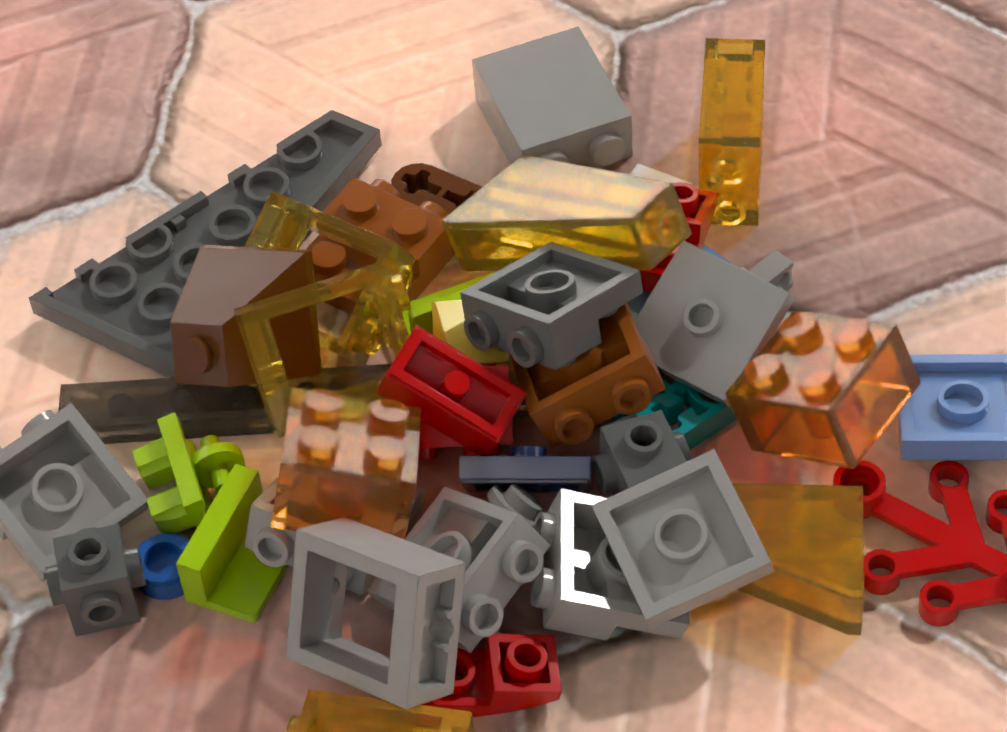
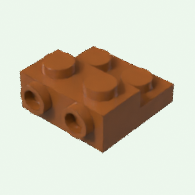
M355 177L320 214L322 232L306 249L312 250L316 298L386 332H389L396 324L394 307L416 300L456 254L453 223L441 206L431 201H424L420 206L401 199L396 188L385 180L375 179L371 184H368Z
M628 303L620 306L615 314L598 319L602 342L578 356L576 361L569 366L555 370L545 368L537 363L532 367L526 368L518 364L511 353H509L520 388L527 392L524 399L529 414L551 448L562 443L574 445L586 441L592 435L594 426L619 413L633 415L643 411L650 404L652 396L666 389L651 351L640 335Z

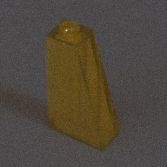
M521 155L441 221L462 270L468 272H495L501 270L549 242L558 243L638 270H652L681 245L683 240L685 241L692 235L672 182Z

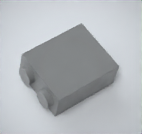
M579 26L472 59L476 102L524 191L555 183L564 178L633 157L631 114Z

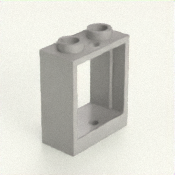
M346 517L296 529L286 658L406 710L453 694L466 562ZM347 566L396 584L390 657L341 637Z

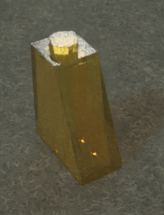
M732 483L774 569L773 573L737 590L844 634L861 635L864 604L863 486Z

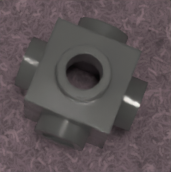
M662 410L641 416H625L613 424L600 427L599 455L592 457V467L600 491L603 494L611 492L613 496L691 460V455L681 432L673 433Z
M119 524L100 528H85L74 534L53 538L57 565L45 567L49 593L53 606L66 605L76 636L141 622L135 588L146 586L142 560L138 547L125 548Z

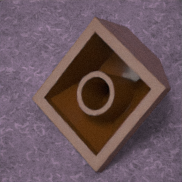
M219 245L200 247L170 321L176 383L234 387L310 377L322 373L312 250Z

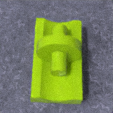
M175 412L157 419L162 438L132 451L141 478L149 490L174 479L176 480V486L146 499L151 517L162 534H174L194 526L198 527L213 502L209 488H214L217 494L235 464L246 466L242 451L236 444L219 442L218 437L214 435L202 438L200 441L201 448L197 450L193 441L185 439L179 418Z

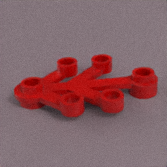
M865 460L846 462L835 471L833 477L832 499L837 509L843 515L854 520H864L873 516L929 545V547L891 552L885 549H876L868 552L862 559L860 573L861 584L868 592L875 595H888L899 587L900 579L973 568L988 576V578L954 585L945 580H933L926 583L920 590L918 612L926 623L937 627L953 623L958 617L959 610L1007 603V554L985 544L968 493L969 473L962 464L951 460L941 461L935 464L930 471L929 494L934 501L944 506L949 525L886 493L885 474L874 463ZM950 479L957 482L958 485L949 487L942 485L939 481ZM1007 489L994 492L989 497L985 519L991 530L1003 535L1007 548V516L1001 515L996 511L1007 508ZM853 494H862V495H865V496H864V497H857V496H853ZM884 568L890 571L891 574L877 576L871 570ZM932 599H943L950 605L938 608L931 605L929 601Z

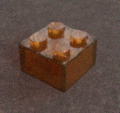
M794 310L783 321L780 328L755 358L748 363L745 370L725 394L751 450L855 469L915 392L921 381L897 324Z
M291 388L270 528L296 532V529L346 517L405 540L417 481L421 408L407 406L392 399L368 400L343 396L328 389L304 390Z

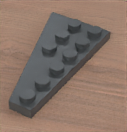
M334 110L327 112L277 143V153L252 169L243 164L227 174L229 183L206 196L200 191L127 236L126 247L98 263L92 258L74 269L76 278L53 292L45 287L30 296L29 301L33 314L175 380L170 321L200 247L219 245L293 249L317 222L320 214L382 146L380 129Z

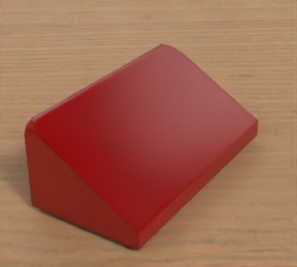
M418 325L414 327L377 388V393L479 456L490 455L527 394L523 389Z

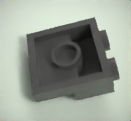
M549 242L460 292L465 318L464 330L470 343L480 351L496 347L500 351L511 353L514 360L523 367L529 368L539 363L545 368L556 370L571 365L578 356L600 344L602 341L598 319L615 314L620 306L641 295L643 288L640 270L558 243Z

